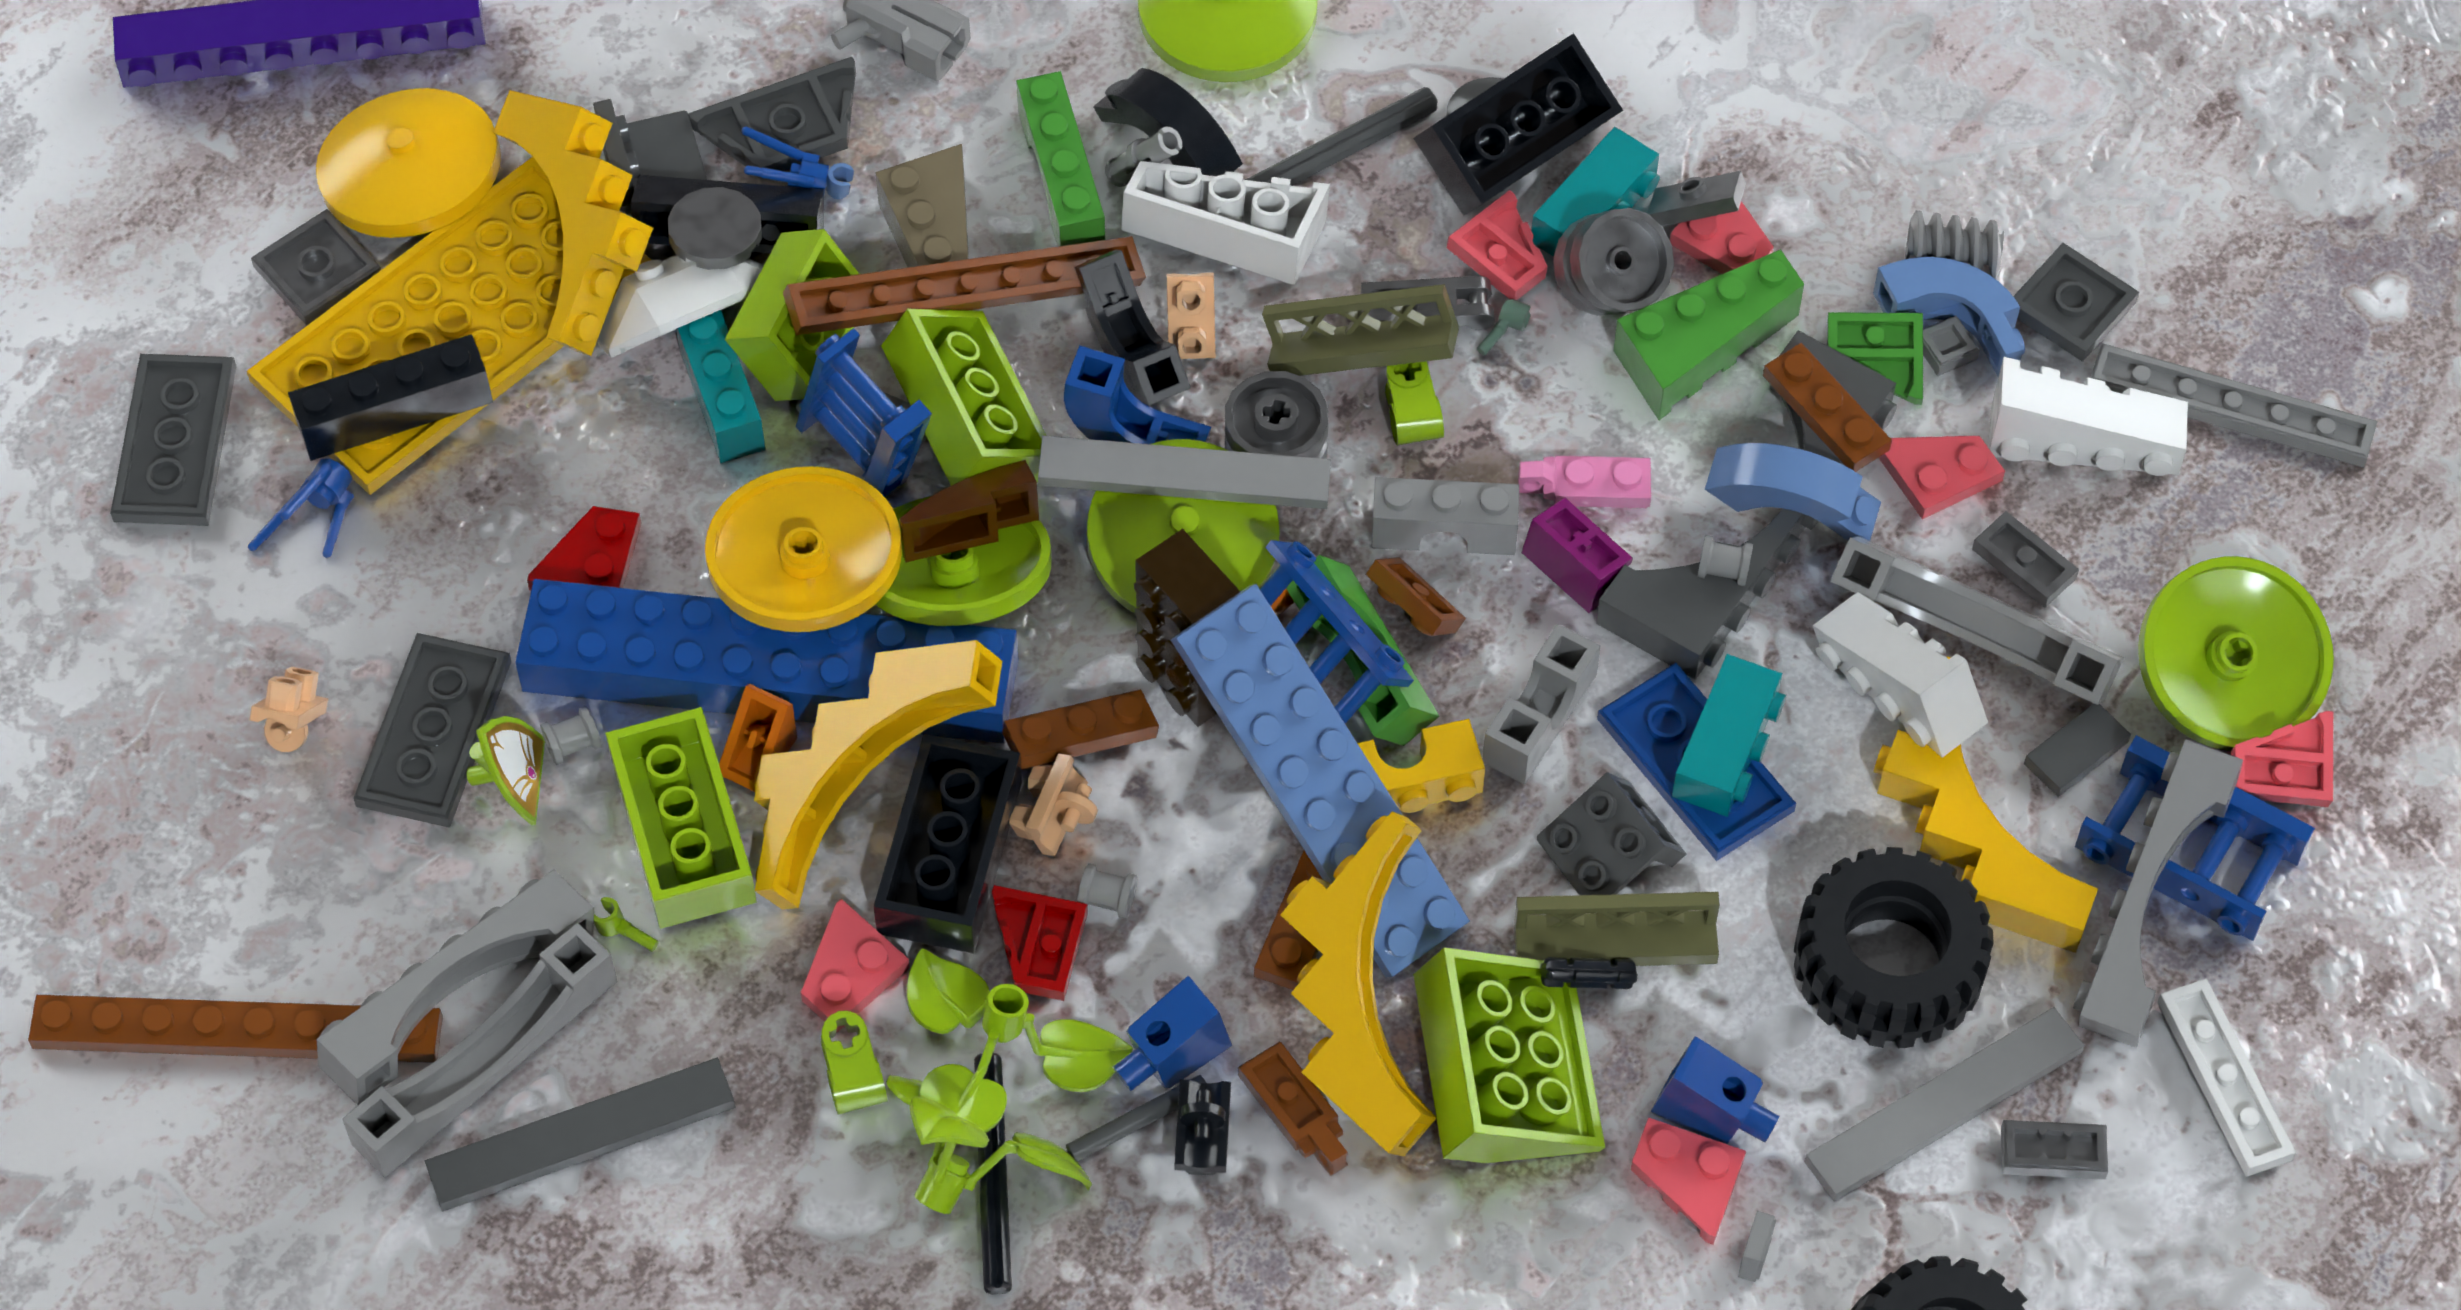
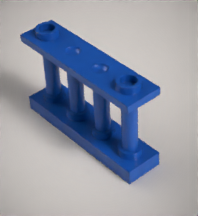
M853 328L841 338L837 334L832 335L816 350V362L805 397L799 404L801 410L795 427L802 434L819 421L864 471L862 474L864 481L868 482L887 498L907 481L932 413L920 400L907 409L902 405L895 406L852 359L860 334Z
M1271 540L1265 548L1280 566L1260 588L1267 602L1271 606L1292 581L1309 598L1285 627L1293 643L1296 645L1321 615L1338 632V635L1309 667L1319 684L1326 679L1351 649L1368 667L1335 706L1344 723L1346 724L1380 684L1384 686L1409 687L1414 679L1402 667L1405 662L1401 655L1378 639L1314 564L1316 561L1314 554L1305 545L1297 541L1292 543Z
M2137 735L2127 749L2119 773L2127 777L2129 782L2103 824L2086 816L2081 825L2075 848L2081 850L2091 861L2102 865L2107 864L2133 877L2134 873L2127 871L2126 867L2136 842L2121 835V832L2147 790H2152L2164 796L2169 782L2162 780L2161 776L2170 752ZM2235 787L2224 818L2213 815L2207 819L2217 824L2218 828L2192 872L2168 860L2157 879L2154 889L2212 919L2226 932L2236 936L2242 935L2254 941L2267 912L2255 905L2281 860H2286L2298 866L2307 850L2315 828ZM2242 837L2261 847L2263 852L2240 891L2235 895L2212 883L2210 880L2234 839Z

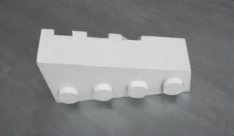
M1140 161L1123 193L1121 230L1295 285L1326 223L1330 184L1313 182V188L1291 186V179L1272 177L1271 183L1243 180V173L1226 171L1224 175L1209 176L1202 175L1200 168Z
M2003 357L1991 405L1989 449L1995 457H2003L2009 461L2033 460L2051 462L2057 466L2073 464L2099 467L2106 471L2122 469L2147 472L2155 476L2179 475L2187 449L2188 402L2134 388H2128L2121 394L2111 391L2105 385V381L2088 377L2084 383H2077L2060 379V370L2042 366L2039 369V373L2020 369V360Z

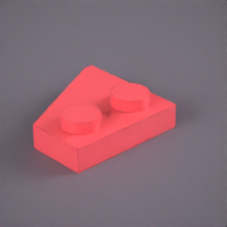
M1509 190L1448 237L1447 249L1480 276L1487 277L1491 285L1507 298L1518 300L1546 278L1548 266L1540 249L1533 243L1534 235L1528 222L1523 223L1516 208L1518 200L1515 194Z
M840 899L835 904L801 990L802 1002L824 1022L830 1015L838 1011H851L858 1015L910 968L909 959L844 900ZM845 1025L838 1026L836 1033H838Z

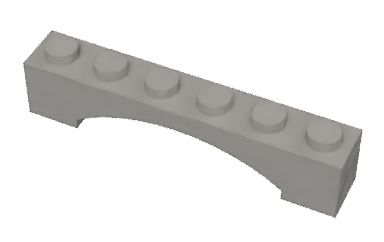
M1860 536L1849 538L1830 582L1849 591L1859 592L1874 602L1915 617L1984 648L2048 680L2053 685L2096 705L2105 701L2124 660V657Z
M2186 739L2180 754L2173 751L2170 752L2161 776L2162 780L2169 782L2163 799L2152 798L2143 825L2151 827L2145 845L2138 842L2135 843L2126 870L2134 873L2128 890L2118 888L2108 916L2116 919L2110 937L2103 934L2100 935L2092 955L2091 962L2099 965L2092 983L2083 980L2073 1009L2081 1011L2079 1027L2137 1048L2156 990L2146 987L2141 962V929L2150 895L2166 863L2188 835L2213 815L2224 818L2241 773L2243 759Z
M552 870L540 880L533 879L522 887L515 898L501 908L494 907L487 911L479 923L463 935L457 934L449 938L438 953L424 963H415L402 974L400 980L383 992L377 991L368 996L361 1007L347 1018L330 1023L322 1031L320 1037L317 1038L318 1066L359 1105L381 1086L385 1087L398 1077L399 1051L417 1024L439 1002L464 984L487 972L511 963L539 958V954L576 923H579L593 936L594 907L555 870Z
M579 923L572 926L539 954L540 960L518 988L469 1036L438 1060L406 1080L387 1089L381 1086L342 1119L352 1146L384 1178L617 983L611 954Z

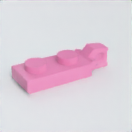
M1544 457L1543 461L1520 462L1518 472L1519 493L1543 494L1544 499L1553 500L1554 504L1566 498L1575 507L1647 508L1650 507L1651 458Z

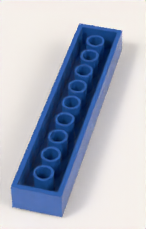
M534 579L515 664L522 692L687 710L702 707L703 711L736 715L745 686L752 684L792 703L795 721L815 723L818 704L868 698L869 678L873 672L876 652L977 640L1002 660L996 706L962 713L927 728L920 735L928 734L939 737L1005 744V738L1002 734L1004 720H1009L1019 658L1017 630L975 625L934 626L914 623L898 617L862 614L844 624L824 630L786 632L762 627L744 619L732 611L720 598Z

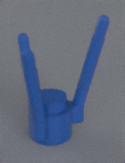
M746 126L742 128L741 132L743 135L801 162V164L792 163L790 172L745 166V174L787 182L790 187L824 189L825 192L829 165L818 163L820 155L803 152Z
M320 459L300 489L259 531L257 536L248 544V549L250 551L257 550L284 520H288L308 500L312 505L321 509H327L330 505L336 506L322 552L325 558L331 557L345 511L354 498V495L347 490L352 481L350 472L343 465L332 459Z

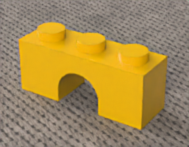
M1470 719L1423 728L1421 730L1420 743L1422 760L1409 768H1395L1386 764L1380 758L1374 740L1357 743L1399 810L1405 813L1417 812L1429 804L1447 800L1452 802L1466 801L1478 793H1483L1485 766Z

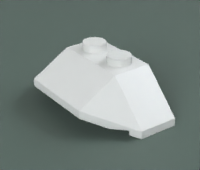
M677 255L662 262L661 260L644 262L639 265L637 272L635 271V273L622 279L597 342L613 358L629 349L672 332L676 328L745 301L764 265L747 259L743 263L727 269L707 270L696 267V262L690 261L687 258L685 262Z

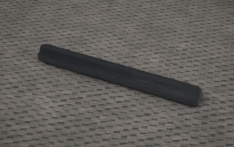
M993 1053L983 1079L992 1080L1003 1086L1002 1058L1000 1055ZM982 1054L977 1055L974 1059L975 1072L978 1068ZM1004 1115L999 1123L986 1133L989 1138L987 1146L984 1148L978 1147V1166L982 1165L1005 1143ZM1004 1156L979 1180L983 1284L985 1292L992 1295L1006 1294L1012 1289L1006 1156Z

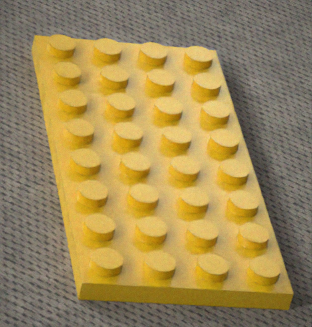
M531 157L491 187L480 203L463 217L428 234L248 369L249 381L298 427L288 392L470 334L474 338L484 364L493 401L564 347V345L547 338L558 301L563 270V231L556 197L548 177L535 158ZM643 254L640 264L651 261L647 255ZM624 269L617 290L622 279L635 273V271ZM487 405L328 456L343 465L350 472L352 479L371 495Z

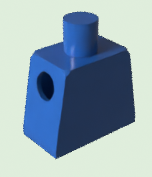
M1187 976L1129 1026L1126 1032L1134 1051L1112 1068L1130 1091L1134 1090L1152 1075L1157 1078L1165 1089H1168L1179 1083L1180 1079L1186 1078L1232 1046L1219 1011L1194 981Z
M1696 1036L1671 1071L1651 1109L1652 1113L1698 1135L1725 1144L1729 1143L1738 1129L1765 1143L1780 1117L1754 1102L1763 1085L1761 1078Z

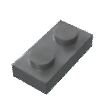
M2007 511L1974 539L1972 547L1974 552L2044 608L2077 579L2079 568Z

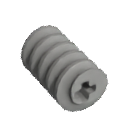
M1916 210L1909 223L1905 259H1909L1910 255L1915 258H1947L1970 263L1971 266L1980 270L1983 269L1984 265H1989L1991 276L1997 279L2003 250L2004 231L2002 234H1999L1997 221L1989 220L1984 231L1981 232L1978 219L1971 217L1963 230L1958 215H1952L1947 226L1944 227L1940 213H1934L1929 223L1925 225L1922 211Z

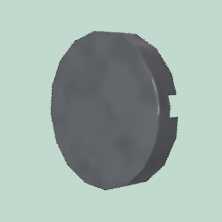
M724 187L702 188L685 195L674 205L668 217L669 243L678 257L685 262L686 258L696 262V267L707 270L727 269L743 263L751 256V251L758 244L759 246L762 239L761 214L754 202L739 191Z

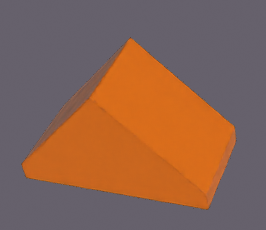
M752 684L745 686L719 762L724 778L755 792V780L759 773L761 755L789 752L798 738L792 703Z

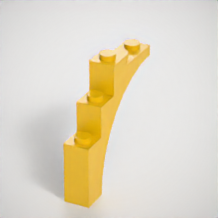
M509 90L493 133L521 146L535 158L548 177L556 197L563 231V270L558 301L547 338L576 352L591 356L623 271L628 269L637 272L653 228L620 212L633 175L600 159L613 124L612 122L581 106Z
M977 640L876 652L873 672L869 678L868 698L818 704L816 722L812 729L811 749L761 755L759 773L755 780L754 801L767 809L768 814L763 827L764 838L759 866L755 874V892L782 910L799 908L807 873L822 837L846 799L867 774L888 755L927 728L962 713L996 706L1002 660Z
M1898 730L1892 747L1882 745L1873 772L1881 775L1877 794L1922 808L1915 829L1916 833L1923 835L1919 851L1930 854L1931 858L1965 869L1961 881L1968 879L1977 889L1975 902L1982 901L1986 904L1990 914L1989 924L2076 953L2098 888L2063 874L2029 852L1999 823L1976 789L1964 762L1961 744L1942 758L1927 744L1924 747H1920L1907 732Z
M1392 811L1388 816L1380 817L1371 825L1366 833L1367 842L1356 855H1349L1337 866L1333 874L1335 880L1331 884L1314 876L1309 881H1302L1289 894L1287 898V904L1289 905L1280 915L1323 954L1320 959L1315 958L1311 960L1300 971L1297 977L1299 984L1291 994L1334 1033L1330 1038L1327 1036L1321 1039L1312 1048L1308 1055L1310 1062L1301 1073L1387 1153L1405 1156L1435 1121L1436 1116L1410 1088L1393 1059L1378 1018L1373 985L1374 937L1383 899L1399 863L1422 831L1408 817Z

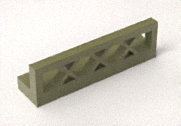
M1445 284L1266 305L1262 313L1272 341L1267 363L1269 371H1286L1298 376L1453 358L1459 331V325ZM1436 302L1440 315L1424 316L1413 310L1416 304ZM1383 308L1396 316L1391 321L1381 322L1367 314L1371 309ZM1338 313L1351 321L1347 326L1335 327L1322 319L1328 314ZM1294 319L1306 327L1303 331L1283 333L1279 320Z
M1719 892L1517 897L1514 917L1516 957L1545 960L1547 957H1564L1567 959V962H1570V958L1609 959L1611 964H1613L1614 959H1630L1635 962L1636 966L1717 964L1719 949L1716 922L1720 906Z

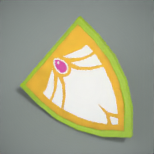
M503 716L488 720L476 730L479 742L473 744L469 751L470 757L479 765L468 767V782L472 786L495 782L507 803L530 825H536L545 747L544 738L537 730L519 718Z

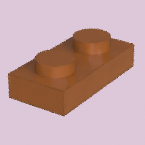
M1400 557L1376 559L1365 574L1378 586L1377 592L1380 596L1392 604L1399 605L1411 616V624L1426 635L1437 636L1456 633L1466 619Z

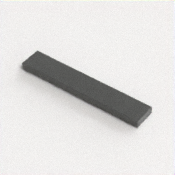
M717 1057L424 1161L441 1211L443 1212L736 1108L719 1058Z

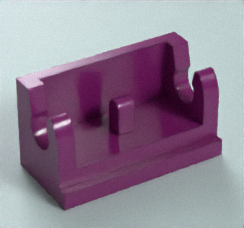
M1566 498L1532 519L1521 552L1588 613L1598 608L1599 600L1605 590L1610 586L1624 565H1631L1633 557Z

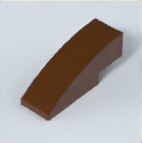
M1026 460L1000 466L966 478L939 491L899 518L902 552L905 562L998 542V529L1039 520L1037 481Z

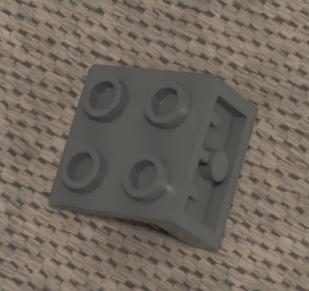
M611 99L593 103L595 114L613 123L603 148L606 162L633 175L621 207L631 205L639 175L707 180L687 111L683 110L627 123L625 115H615Z
M1608 772L1537 835L1539 844L1579 895L1618 894L1653 861L1673 867L1687 855L1628 780Z

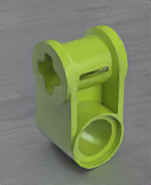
M1427 361L1387 366L1386 376L1388 381L1385 385V396L1395 444L1403 445L1444 438L1442 410L1439 399L1435 395Z
M838 1011L830 1015L824 1022L821 1030V1046L828 1069L826 1070L837 1114L888 1102L881 1069L877 1058L874 1056L864 1020L851 1011ZM845 1025L848 1033H857L852 1038L850 1048H843L840 1041H831V1038L836 1036L838 1026Z

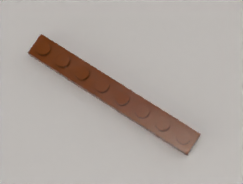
M1130 236L788 284L783 291V296L795 334L803 335L899 321L907 309L976 310L1084 294L1074 267L1116 249L1121 250L1124 255L1134 286H1140L1145 280L1146 275L1133 237Z
M36 994L28 1041L32 1049L318 1059L317 1038L320 1037L322 1031L330 1023L336 1020H344L358 1010L361 1005ZM433 1008L413 1029L398 1053V1062L433 1063L438 1060L443 1021L440 1008Z

